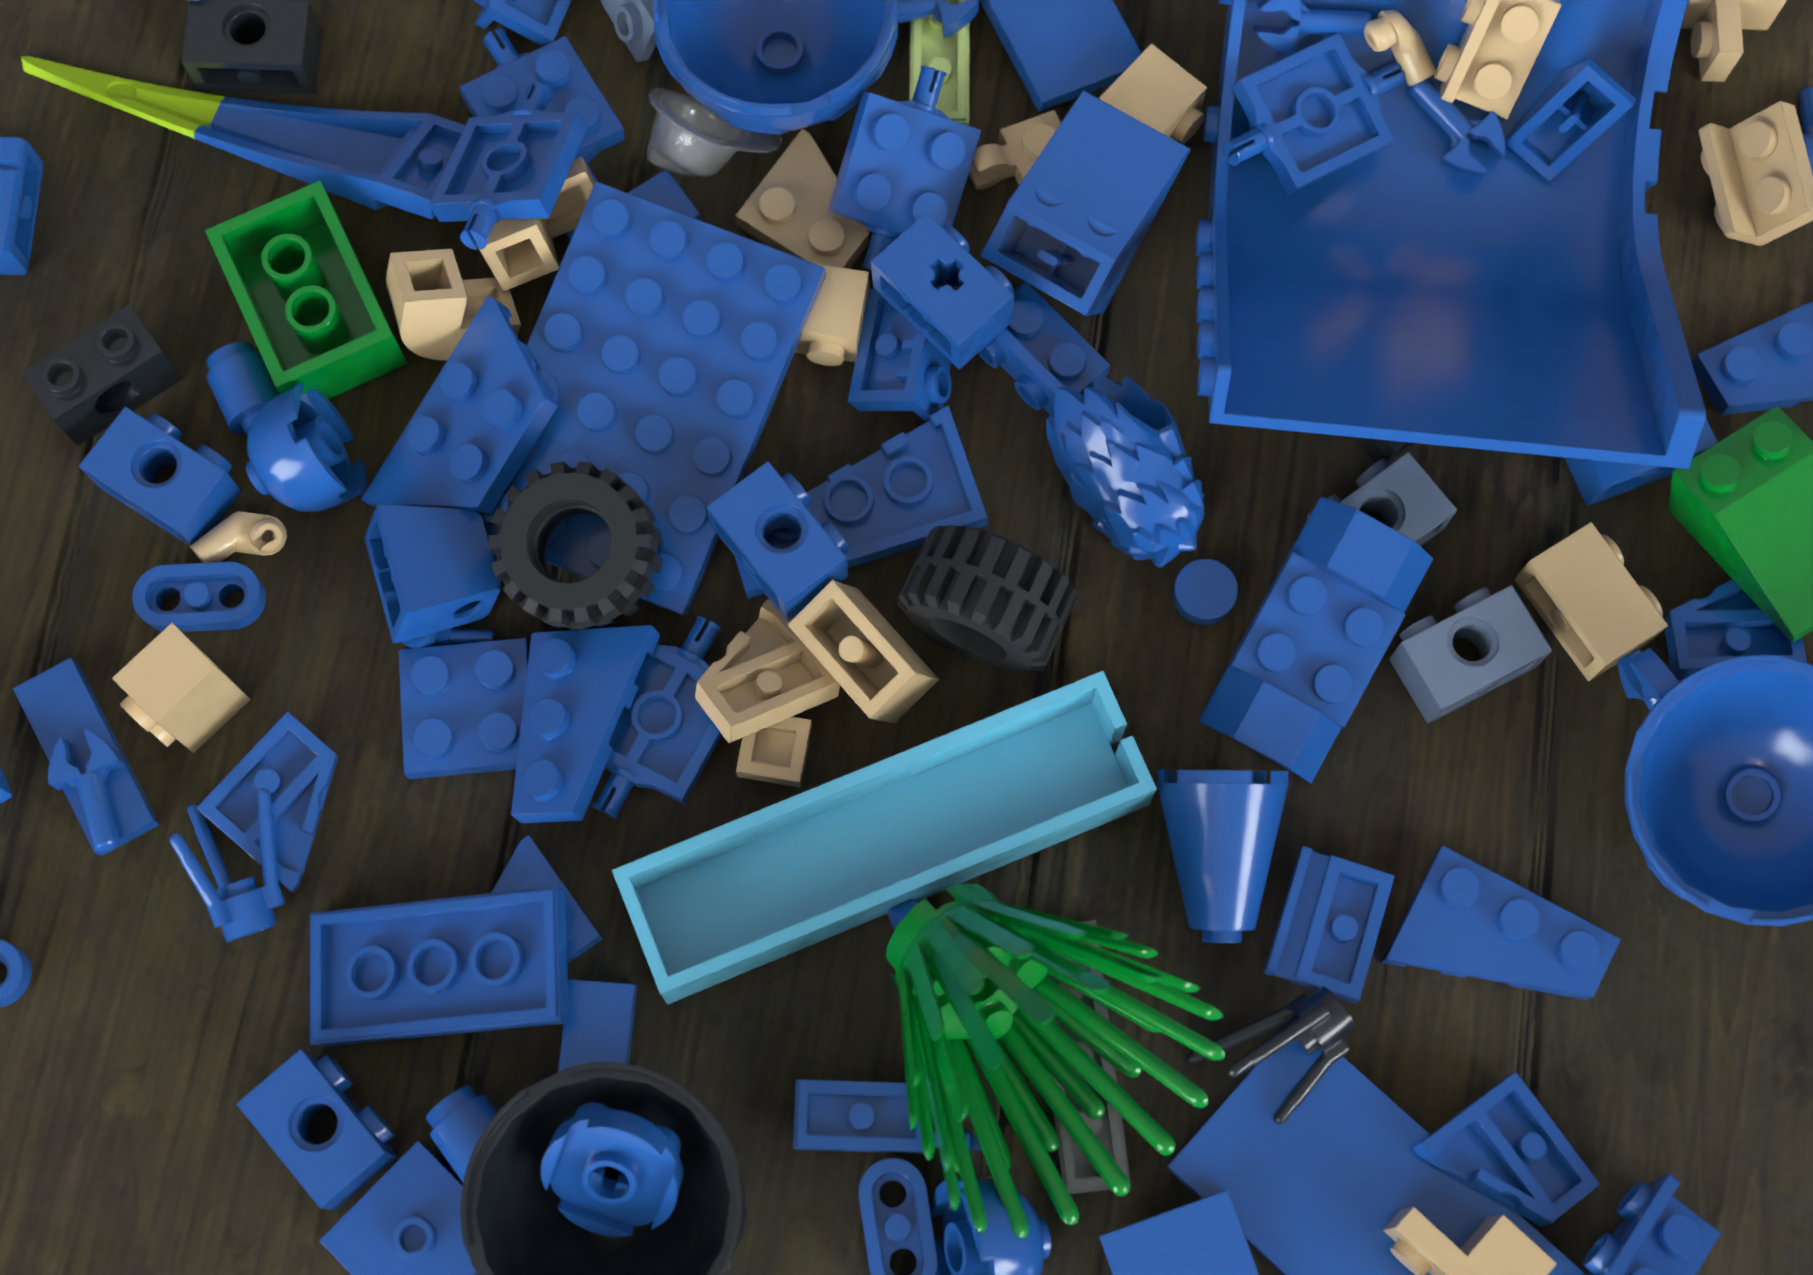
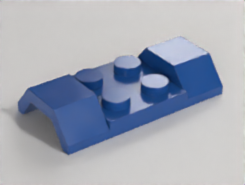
M1319 497L1197 722L1281 765L1300 779L1312 783L1341 728L1346 726L1406 615L1404 612L1433 558L1414 540L1358 509Z

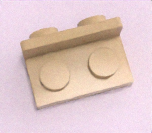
M1467 0L1460 21L1468 24L1459 46L1450 43L1447 45L1434 75L1435 79L1442 81L1440 85L1441 99L1450 103L1458 99L1485 111H1494L1496 115L1508 119L1561 8V1Z
M1779 101L1730 129L1713 123H1709L1699 129L1703 148L1701 162L1704 170L1710 177L1716 200L1714 208L1715 218L1727 238L1762 246L1813 221V174L1795 105Z

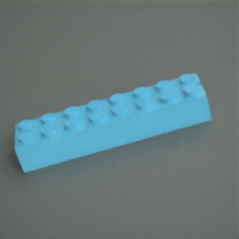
M1100 671L613 869L612 872L662 998L667 1004L673 1003L888 914L889 909L907 900H922L946 890L945 888L963 883L1149 806L1157 788L1133 735L1121 740L1127 722L1104 672ZM1120 742L1114 754L1111 745Z

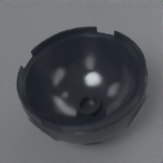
M592 1062L568 1067L521 1090L498 1111L485 1128L470 1157L463 1181L460 1217L464 1246H466L477 1275H726L734 1253L743 1237L747 1209L745 1187L742 1184L739 1161L722 1124L699 1097L670 1077L646 1068L615 1062ZM592 1102L601 1103L610 1109L640 1116L655 1126L666 1127L679 1137L681 1142L679 1157L684 1168L683 1184L671 1215L663 1224L651 1229L654 1222L652 1221L646 1225L635 1226L631 1236L611 1237L593 1233L579 1227L568 1220L557 1209L561 1199L553 1191L550 1183L547 1191L545 1190L541 1180V1164L557 1128L565 1121L573 1118L580 1106ZM604 1166L606 1168L604 1176L609 1179L618 1180V1177L624 1174L614 1167Z

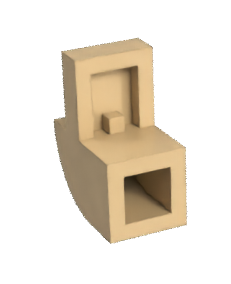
M1688 0L1681 28H1693L1691 34V54L1693 58H1699L1700 80L1724 82L1744 53L1742 29L1768 30L1787 0Z
M582 157L574 159L549 218L504 219L494 224L486 247L480 251L503 291L559 269L552 238L576 229L595 184Z
M453 249L390 253L386 288L401 339L405 346L413 353L428 359L447 361L488 295L509 309L512 317L508 320L518 337L521 323L510 289L503 291L495 277L462 280Z
M1415 1207L1399 1210L1383 1229L1396 1242L1390 1249L1393 1255L1415 1275H1426L1427 1272L1431 1275H1548L1557 1265L1554 1260L1503 1214L1487 1217L1460 1249Z

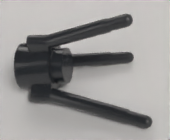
M1322 986L1309 997L1302 993L1285 1007L1213 1040L1225 1052L1285 1024L1286 1028L1246 1053L1245 1056L1228 1067V1075L1233 1078L1255 1067L1293 1041L1308 1056L1317 1050L1321 1052V1055L1274 1113L1273 1119L1277 1124L1285 1123L1328 1069L1350 1052L1343 1039L1356 1030V1025L1341 1002L1325 986ZM1192 1051L1187 1055V1062L1191 1065L1208 1059L1196 1051Z

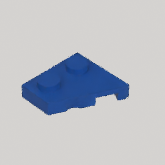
M1733 579L1716 587L1711 595L1706 598H1694L1669 611L1664 619L1668 625L1664 629L1670 668L1676 679H1684L1711 664L1746 656L1774 655L1807 663L1803 638L1801 637L1792 643Z
M287 711L196 809L261 865L257 792L262 788L268 789L271 795L278 881L294 893L302 882L338 756Z
M1517 1072L1502 1079L1412 1147L1419 1157L1540 1227L1554 1222L1600 1185Z

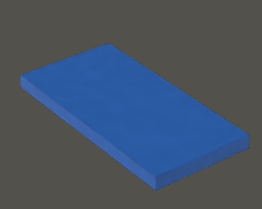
M1295 1041L1253 1067L1165 1167L1199 1199L1227 1189L1248 1245L1281 1275H1415L1393 1255L1390 1249L1396 1242L1383 1231L1399 1210L1415 1207L1459 1249L1487 1217L1503 1214L1557 1263L1548 1275H1586L1518 1213L1419 1157L1412 1147L1427 1137L1429 1133L1344 1057L1328 1069L1285 1123H1275L1273 1119L1274 1113L1321 1055V1052L1317 1050L1308 1056Z

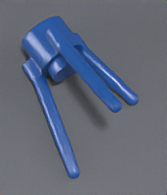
M262 788L257 792L263 887L258 888L254 877L232 882L209 825L206 823L203 814L196 809L199 806L198 804H190L187 807V812L219 889H214L184 838L178 833L172 834L169 838L170 844L179 857L182 866L206 904L214 928L221 926L226 942L235 941L277 925L272 909L286 904L278 884L270 791L266 788Z

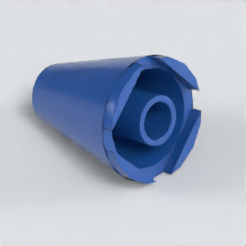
M1157 770V788L1188 926L1190 929L1202 930V942L1241 943L1242 931L1255 930L1289 785L1288 771H1270V784H1266V771L1177 770V783L1176 770Z

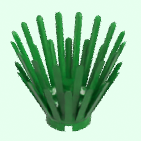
M979 884L952 885L945 889L955 899L954 901L944 904L937 910L926 898L916 904L896 926L886 948V959L896 971V975L890 973L889 975L899 989L910 1129L912 1131L919 1121L922 1150L926 1159L930 1161L935 1152L933 1117L951 1206L955 1211L960 1204V1191L956 1170L961 1177L973 1225L980 1234H983L987 1228V1216L961 1123L969 1114L1001 1202L1009 1214L1012 1230L1019 1238H1026L1028 1236V1220L1009 1173L1012 1163L1011 1155L967 1046L968 1043L1060 1218L1068 1225H1075L1079 1221L1078 1208L1048 1152H1054L1059 1148V1137L1010 1055L1110 1190L1117 1196H1125L1129 1193L1131 1185L1128 1178L1052 1076L1056 1078L1088 1117L1092 1119L1102 1118L1105 1113V1106L1075 1070L1160 1154H1172L1175 1150V1141L1052 1019L1057 1020L1121 1073L1130 1078L1138 1077L1142 1068L1190 1105L1197 1108L1206 1107L1208 1096L1203 1089L1046 974L1152 1033L1162 1032L1214 1061L1222 1060L1225 1057L1224 1050L1217 1043L1110 985L1107 980L1061 955L1205 1019L1218 1020L1223 1015L1214 1006L1180 992H1197L1201 989L1199 986L1086 943L1090 942L1141 958H1153L1158 955L1156 950L1148 946L1125 940L1124 938L1129 934L1002 903L991 891Z

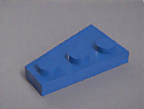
M1442 845L1436 851L1381 963L1401 967L1406 965L1440 971V974L1462 978L1469 976L1507 983L1511 987L1588 1000L1594 997L1621 939Z

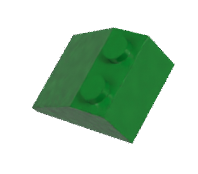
M1775 406L1694 457L1689 469L1677 468L1672 471L1668 511L1793 643L1813 630V441L1778 406Z

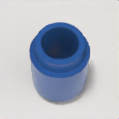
M235 342L219 348L208 357L206 364L209 372L206 379L229 430L237 435L248 436V428L261 407L279 394V391L274 385L260 352H257L249 342Z
M470 1085L451 1093L439 1102L426 1116V1120L433 1128L430 1133L431 1139L462 1182L464 1181L470 1157L479 1138L490 1121L498 1113L485 1094L478 1096Z

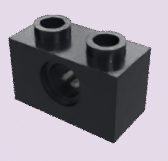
M189 0L181 62L198 91L316 94L323 30L308 0ZM255 37H262L259 41L253 44L245 45L249 40Z
M130 304L21 372L53 421L77 446L109 427L124 407L134 411L183 380L154 335Z

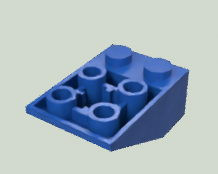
M1082 91L1008 201L981 257L1085 316L1104 314L1191 149L1094 95Z

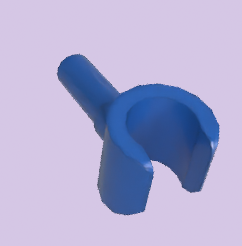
M450 628L402 643L409 649L441 646L442 644L494 641V631Z

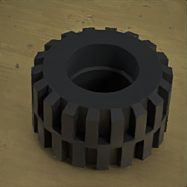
M562 461L551 463V473L545 475L537 469L525 475L529 485L522 491L513 485L504 495L511 501L508 509L505 512L497 508L492 522L499 526L498 535H489V550L497 555V561L491 563L495 577L504 582L506 586L503 590L511 600L522 606L523 610L551 626L562 630L563 627L571 628L572 630H586L596 625L601 628L617 625L614 618L622 613L630 617L639 609L634 603L642 594L649 598L655 587L650 582L653 572H661L663 559L657 554V547L663 546L661 532L655 527L653 522L656 520L655 516L629 484H626L617 474L606 468L604 471H600L592 463L578 461L577 468H570ZM590 513L600 516L608 524L611 534L610 551L602 567L589 578L579 582L561 583L555 580L548 573L544 555L546 542L553 529L566 518L576 514Z
M939 525L930 530L897 602L902 612L916 627L949 649L996 668L1010 671L1034 672L1041 671L1046 666L1077 597L1075 596L1076 590L1069 583V580L1051 563L1028 548L985 530L967 526Z

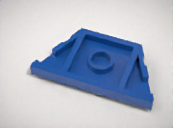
M489 295L487 296L363 495L362 501L375 508L377 505L388 504L472 509L479 514H491L558 407L547 384L538 378L536 362L527 345L521 342L515 334L508 320L512 317L509 309Z

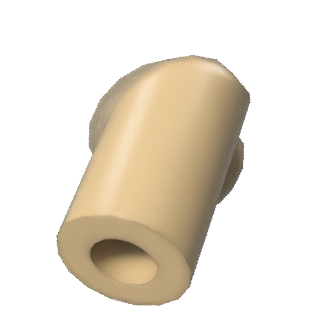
M1397 10L1381 11L1378 13V19L1371 20L1366 24L1364 35L1369 46L1377 52L1385 51L1390 47L1397 63L1401 66V72L1404 71L1408 86L1417 84L1435 74L1436 69L1420 35Z
M238 511L231 514L191 544L190 548L202 563L222 562L234 552L263 556L273 555L279 552L285 545L287 534L283 523L276 517Z

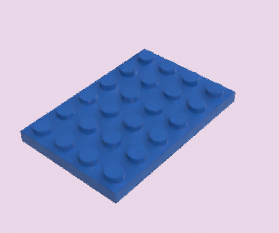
M596 181L527 343V347L536 362V374L539 379L547 384L558 407L491 514H480L488 540L489 535H498L499 526L492 522L496 509L498 508L506 512L511 504V501L504 495L513 485L520 491L528 486L529 483L525 478V475L535 469L539 470L543 475L551 473L550 464L562 461L570 468H577L578 461L592 463L600 471H604L606 468L617 474L640 496L655 516L656 520L653 522L655 527L661 532L663 546L657 547V554L663 559L661 572H653L650 582L655 587L649 598L642 594L638 599L686 617L719 538L711 527L706 506L743 480L802 336L804 325L826 278L825 267ZM590 513L576 514L566 518L553 529L548 537L544 552L545 562L584 578H589L602 567L609 554L611 534L608 524L600 516Z

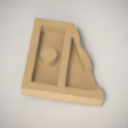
M803 128L735 215L739 228L769 247L814 264L851 269L870 243L869 231L856 220L828 212L837 178L811 134Z
M769 599L761 606L759 618L746 633L740 631L727 646L724 658L713 662L697 681L695 699L728 743L834 699L839 694L840 684L789 628L788 624L793 619L787 622Z

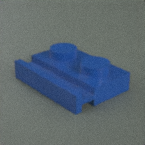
M1303 846L1299 850L1263 974L1272 977L1277 976L1314 991L1325 986L1338 999L1354 1004L1360 1001L1395 875L1333 855L1329 857L1313 852L1311 848Z

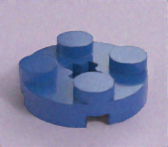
M586 1103L578 1108L573 1118L562 1123L553 1134L542 1160L541 1180L546 1191L549 1183L551 1184L553 1191L561 1199L557 1209L574 1224L600 1235L611 1237L631 1236L635 1226L646 1225L654 1221L651 1228L653 1229L663 1224L671 1215L684 1178V1168L679 1157L681 1142L672 1130L663 1126H655L640 1116L610 1109L601 1103ZM604 1166L614 1167L624 1174H621L618 1180L609 1179L604 1176L606 1173Z

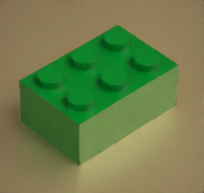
M320 180L205 230L279 393L297 383H304L303 394L316 388L327 399H330L408 364L341 220Z

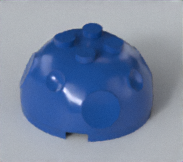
M653 0L654 35L662 61L671 76L704 107L720 116L722 121L748 131L765 134H784L789 131L837 119L854 107L861 100L862 93L866 92L881 77L892 56L898 36V0Z
M1758 655L1733 658L1711 664L1679 681L1653 705L1636 732L1625 769V805L1633 836L1641 849L1648 868L1659 881L1682 900L1689 901L1707 913L1747 925L1785 926L1813 920V665L1782 656Z

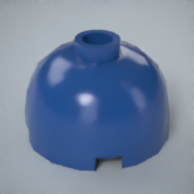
M297 383L265 403L250 424L247 436V453L250 461L246 463V471L250 481L261 494H270L279 503L298 512L326 511L343 505L364 493L368 485L366 466L363 457L351 465L343 443L352 442L355 438L336 407L316 388L303 394L304 383Z
M976 1177L987 1216V1228L983 1234H980L973 1225L961 1178L957 1179L960 1191V1204L955 1211L949 1200L946 1181L944 1180L935 1189L930 1204L931 1218L942 1217L941 1233L943 1240L941 1242L938 1239H934L937 1254V1271L935 1275H1041L1044 1259L1049 1257L1051 1251L1049 1228L1043 1218L1037 1217L1034 1207L1016 1187L1015 1189L1029 1224V1233L1026 1238H1019L1014 1234L1009 1214L1003 1207L992 1178Z

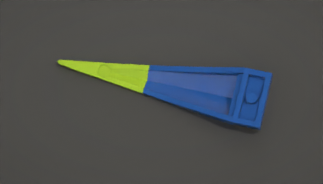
M31 56L21 57L23 70L33 76L308 184H313L320 180L326 191L374 210L390 205L431 220L435 217V214L429 203L466 126L430 113L328 109L224 97L125 79Z

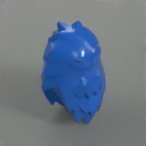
M1098 374L1093 378L1094 388L1087 386L1084 390V395L1069 387L1058 388L1054 399V416L1050 415L1046 419L1047 438L1055 463L1071 489L1072 499L1093 518L1092 526L1111 540L1110 544L1118 550L1131 555L1134 560L1151 559L1157 567H1163L1181 552L1195 550L1197 548V532L1205 515L1203 502L1205 496L1202 493V481L1195 480L1191 457H1188L1177 425L1168 408L1159 400H1153L1131 377L1123 378L1121 384L1103 374Z

